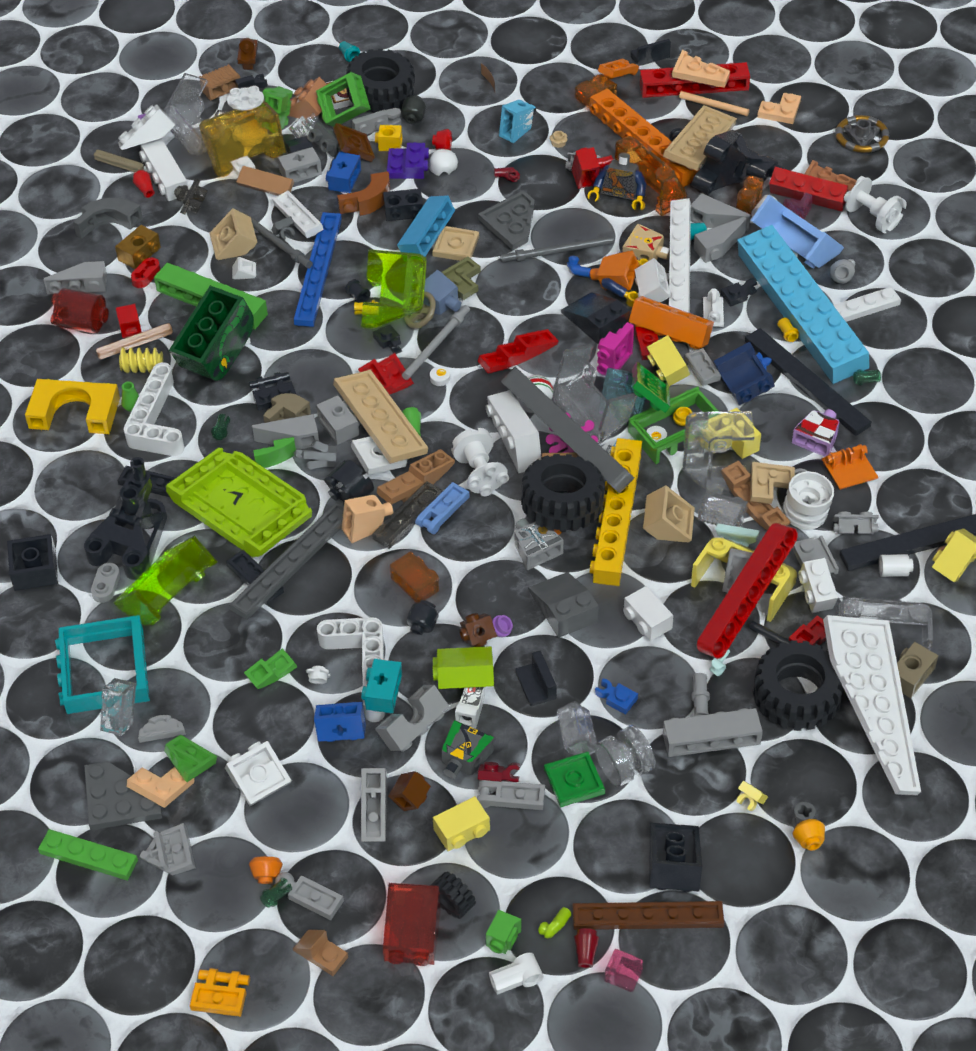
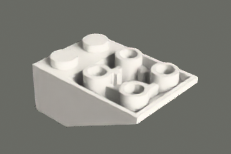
M157 104L154 107L151 105L144 112L146 115L141 120L138 118L131 125L133 128L129 132L125 131L119 136V147L123 150L161 139L175 126L173 120Z

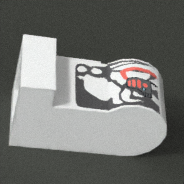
M485 687L464 688L463 696H461L460 703L457 704L455 711L456 721L476 729L484 702ZM462 716L471 717L472 720H465Z

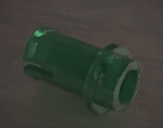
M858 369L853 374V380L859 386L863 385V383L880 382L881 373L879 369L869 371Z
M226 414L218 415L216 424L212 427L211 434L216 440H223L227 437L230 417L227 416L226 421H224Z
M281 878L270 889L262 891L260 896L261 902L268 908L271 906L275 907L278 900L292 891L291 884L281 889L288 882L287 879Z

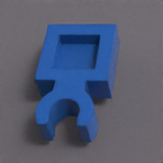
M607 679L601 680V686L606 689L595 688V695L597 697L607 698V705L625 715L638 700V693L620 683L613 687Z

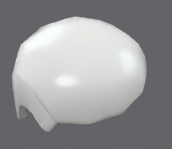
M439 149L432 153L428 167L435 175L440 176L442 172H447L449 175L452 171L456 170L458 159L452 151Z

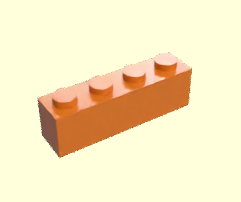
M644 296L634 299L629 322L635 324V327L650 329L659 336L668 335L672 341H683L695 349L708 345L714 322Z

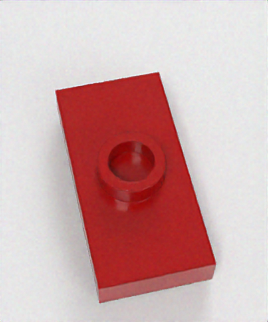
M635 327L641 359L648 360L647 355H649L647 346L658 341V335L650 329Z

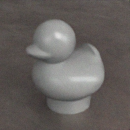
M842 259L833 263L830 269L831 278L837 283L844 284L849 282L855 273V261L852 259Z

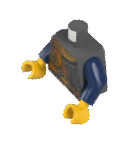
M620 153L618 160H612L610 165H605L599 172L593 184L594 189L588 193V199H590L592 193H596L595 202L598 201L600 198L598 192L601 190L602 194L634 200L632 202L634 210H636L637 203L640 202V210H643L645 203L642 199L645 198L647 182L642 172L639 171V166L635 163H630V155L628 153Z

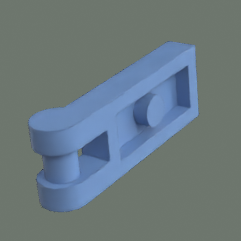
M452 482L418 515L415 521L416 525L426 527L428 532L433 535L436 534L440 526L470 497L469 491Z

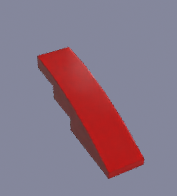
M548 329L516 335L514 342L498 345L496 352L479 355L477 362L488 374L532 359L554 347L559 341Z

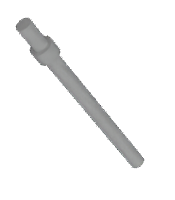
M464 305L450 317L448 324L402 373L404 379L408 380L448 334L463 322L465 315L470 311L469 306Z

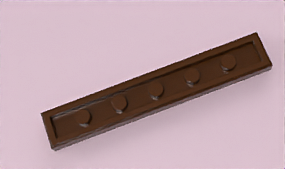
M722 901L573 903L574 930L582 928L594 930L724 928Z

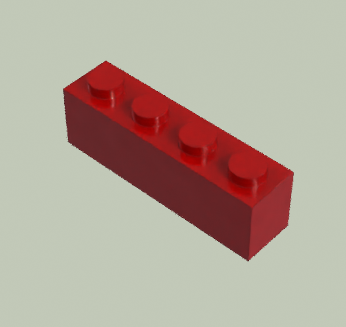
M775 167L769 182L770 193L841 212H843L846 204L844 196L848 192V185Z

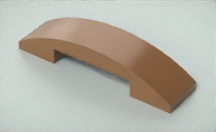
M739 461L721 470L725 482L737 501L760 526L768 530L774 523L790 525V520L778 506L773 508L768 503L750 501L751 475Z

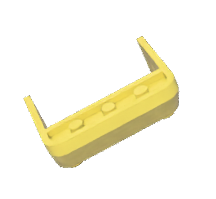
M718 537L711 539L693 564L691 586L694 588L697 586L715 558L727 563L731 548L752 553L755 550L729 539ZM782 563L770 582L778 587L769 600L767 621L769 622L772 621L796 583V570Z

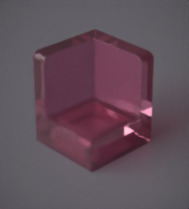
M805 193L801 201L786 198L783 206L802 219H805L812 208L813 195Z
M614 949L605 969V982L633 992L642 974L643 960Z

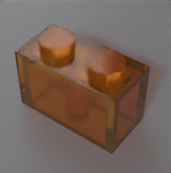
M411 551L390 564L391 579L415 602L426 600L439 591L438 574L434 570H430L420 557H416Z

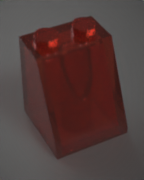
M389 883L383 941L384 961H389L392 964L414 963L418 966L435 964L441 913L439 886Z

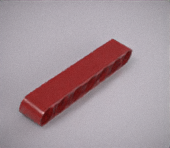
M774 523L769 527L697 641L699 652L717 659L725 655L796 543L798 534L795 528L779 523Z

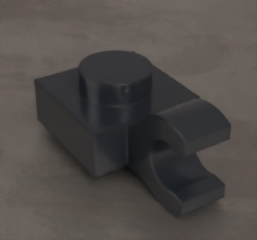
M258 74L255 78L253 75L235 80L236 88L239 89L251 86L259 88L268 86L264 74Z
M751 278L742 286L739 282L722 288L721 295L730 307L747 301L748 295H753L757 292L754 287L757 285V282L754 278Z
M391 324L373 331L374 339L383 349L389 347L393 354L402 352V349L399 347L401 345L400 335Z

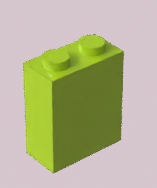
M492 646L437 649V657H433V681L438 680V689L494 686Z

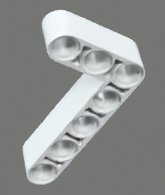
M161 362L153 367L124 426V433L127 445L132 449L178 456L184 451L181 431L175 428L154 425L174 384L171 366L168 363Z
M377 618L321 621L317 625L319 645L322 648H362L363 686H367L366 674L368 667H372L374 659L384 660L382 622ZM363 700L364 715L368 721L379 722L384 718L385 712L366 710L365 700Z

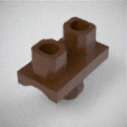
M250 38L240 40L237 61L238 64H242L244 70H252L254 64H256L258 40Z

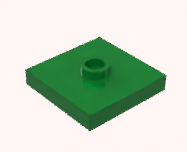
M589 752L544 765V771L560 808L605 794V787Z

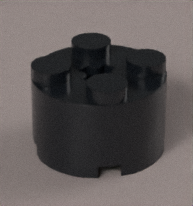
M351 460L341 462L324 479L330 488L328 493L335 501L340 499L343 501V504L348 499L369 496L374 491V485L369 477L367 479L364 478L362 475L363 469Z

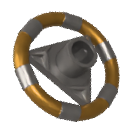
M856 115L842 120L835 129V136L838 142L845 148L855 152L868 153L877 151L886 145L889 140V131L885 124L876 118ZM843 128L855 144L843 137ZM881 130L882 139L878 143L867 146Z

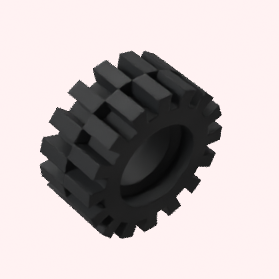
M448 871L443 872L430 885L431 895L436 898V903L440 904L443 910H447L449 915L452 914L454 918L461 919L476 904L475 896L472 895L471 890L467 889L468 886L461 882L462 880L459 877L456 878L455 874H450Z

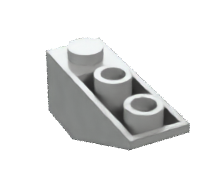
M701 193L691 204V222L705 223L707 228H714L746 217V231L750 228V214Z
M104 261L83 262L44 278L47 294L106 291L107 272Z
M314 414L252 425L255 442L274 445L273 440L294 437L295 448L306 449L312 448V442L315 440L319 441Z

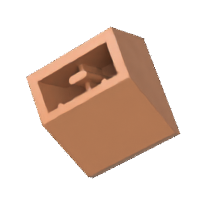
M318 77L314 81L312 79L309 80L304 88L299 87L294 92L295 97L290 99L291 108L288 116L310 121L319 115L322 109L317 101L316 90L327 84Z

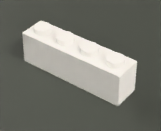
M162 138L140 144L141 151L139 155L141 161L146 162L147 171L152 173L153 181L155 184H158L161 195H165L168 201L189 195L187 180Z

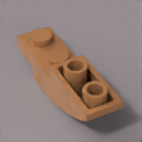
M440 449L410 464L408 472L378 486L377 494L391 505L400 500L407 503L436 483L454 465L455 460Z

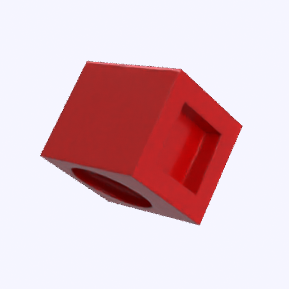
M135 304L116 308L122 338L142 332Z

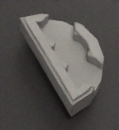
M158 715L150 718L149 722L139 730L138 739L139 743L186 735L182 722L171 718L170 715Z

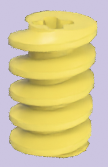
M121 348L119 357L120 370H124L125 373H129L131 370L133 373H137L139 370L141 373H145L147 370L151 373L156 364L163 362V352L161 351L158 354L157 348L153 349L152 354H150L149 348H146L144 353H142L141 348H138L136 353H134L133 348H130L128 353H126L125 348Z

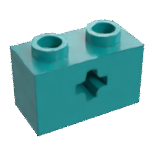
M381 659L373 660L372 667L367 669L366 681H368V684L363 686L361 699L365 700L366 710L394 713L402 679L401 662Z

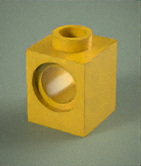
M380 125L379 132L375 133V143H378L379 151H389V148L402 147V126Z

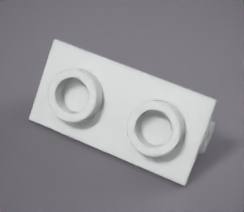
M711 289L708 292V297H703V318L713 321V327H724L723 297H720L717 289Z

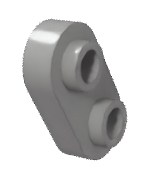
M105 563L98 568L91 587L92 597L96 602L105 603L113 598L120 580V571L116 564Z

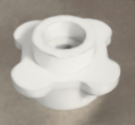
M313 666L312 669L306 670V673H309L308 677L311 683L324 684L327 682V678H330L329 670L323 666Z

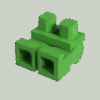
M280 86L263 90L265 104L260 109V115H263L261 127L279 132L284 126L288 125L289 119L287 116L290 114L292 90Z

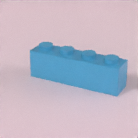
M431 196L427 199L397 244L404 260L425 258L455 212L449 196Z

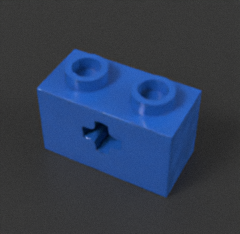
M344 152L338 153L336 159L332 161L330 171L326 173V182H328L329 190L344 193L351 192L361 171L360 155Z
M362 702L316 705L314 722L318 742L357 740L365 737L366 722Z

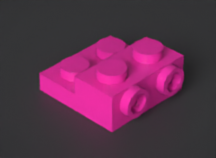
M627 322L622 329H618L616 334L609 332L605 338L599 341V351L597 352V363L599 365L597 366V371L600 374L613 379L633 354V324Z

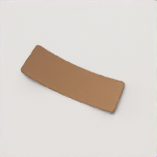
M481 63V74L491 83L495 91L494 78L491 72Z

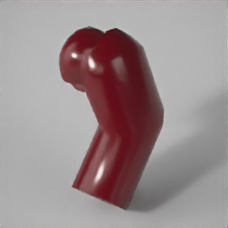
M513 167L494 168L495 178L505 177L511 182H516L520 178L519 172Z

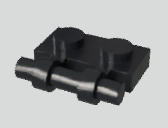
M277 372L273 376L265 378L261 376L249 382L250 389L259 388V390L252 391L258 411L272 408L271 399L277 395L285 393L296 394L292 381L283 383V381L290 380L289 372ZM275 383H276L275 386H271V387H267V388H266L267 385H271V384H275Z

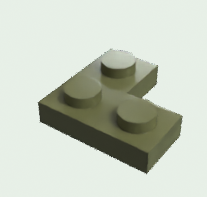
M470 257L464 258L441 272L458 287V296L462 300L478 292V285L470 278L481 272V266Z

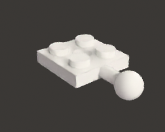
M371 436L352 440L351 448L367 475L406 467L407 460L390 464Z

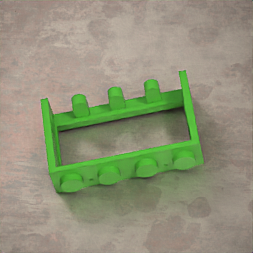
M698 386L674 398H670L671 407L666 413L651 407L629 418L628 433L634 440L642 441V449L655 464L660 463V452L667 449L670 455H674L677 452L678 443L682 441L688 447H691L695 443V435L702 431V424L722 415L699 390ZM694 404L708 417L658 442H655L644 429L674 414L679 407H689Z

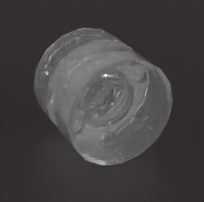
M634 725L618 731L616 737L609 736L595 743L594 749L597 761L604 775L615 787H620L634 780V774L641 776L645 772L655 769L656 763L652 748L643 733Z

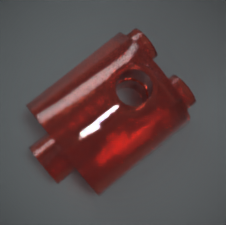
M62 288L52 296L54 308L50 321L51 324L57 327L98 333L103 324L108 320L109 309L106 308V301L103 295Z

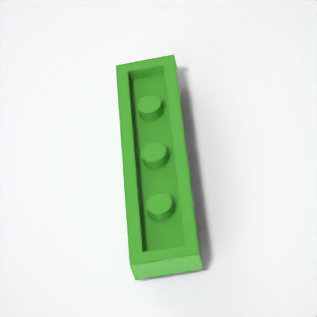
M51 829L48 830L38 848L39 853L127 881L138 862L137 855Z

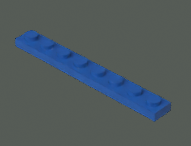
M322 213L320 223L324 230L318 232L310 257L313 265L311 268H307L294 316V325L314 327L342 220L341 214Z

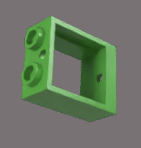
M350 72L316 90L317 101L323 113L322 118L328 125L343 124L370 110L362 78L355 73ZM349 87L354 106L336 115L331 96Z

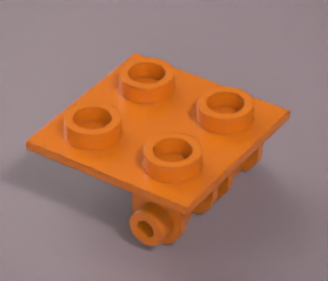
M858 444L856 447H852V450L848 447L846 450L841 449L835 453L830 452L828 456L821 459L839 490L879 478L865 456V453L868 452L866 445Z

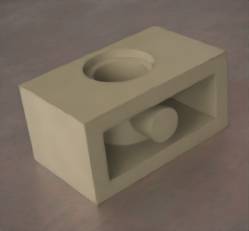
M916 642L909 649L906 647L899 657L900 660L897 662L902 692L909 698L914 696L934 671L939 656Z

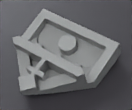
M184 823L164 830L161 833L155 831L151 844L139 856L142 860L170 875L196 868L188 830Z

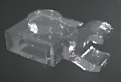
M314 113L306 119L301 116L288 129L296 138L308 136L309 131L313 129L311 125L318 118Z

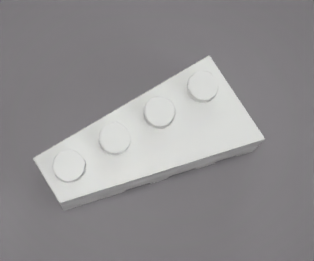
M510 390L487 396V415L492 418L493 424L497 428L518 473L525 472L537 459L541 460L539 432Z

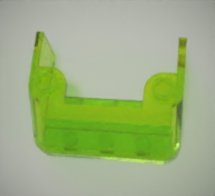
M194 535L168 549L113 603L118 609L129 616L140 615L143 625L150 624L152 626L160 620L161 616L159 614L162 612L161 609L189 582L193 580L198 582L205 576L204 571L215 565L217 560Z

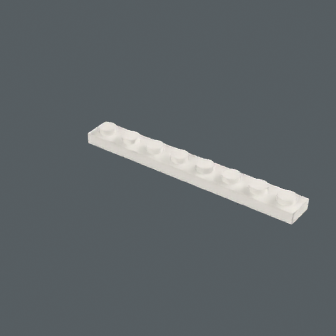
M690 198L672 200L670 203L669 290L671 297H669V306L690 313Z

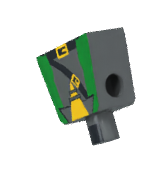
M454 720L442 748V762L447 765L443 770L444 774L452 779H455L460 771L473 775L480 765L493 753L494 737Z

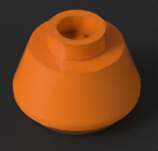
M254 857L249 862L253 878L258 879L259 884H272L273 879L277 877L283 866V863L277 857Z

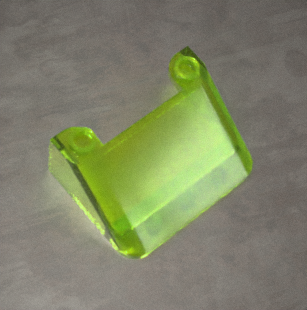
M368 250L367 280L372 286L381 285L380 303L363 302L361 327L377 328L418 312L423 308L427 262L423 255Z

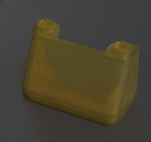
M265 101L254 109H234L204 120L199 124L208 155L218 177L228 176L233 171L231 161L248 156L250 158L264 153L271 158H276L286 153L279 115Z

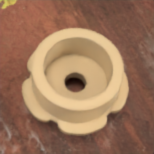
M555 131L550 136L551 144L557 148L565 146L568 140L567 135L562 131Z

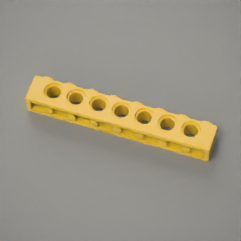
M617 438L616 446L611 447L610 455L634 479L621 493H618L605 481V490L607 491V494H604L603 507L605 508L599 515V523H602V525L597 527L596 540H599V542L594 544L593 557H596V559L591 561L590 574H593V583L613 586L620 585L641 460L642 441Z

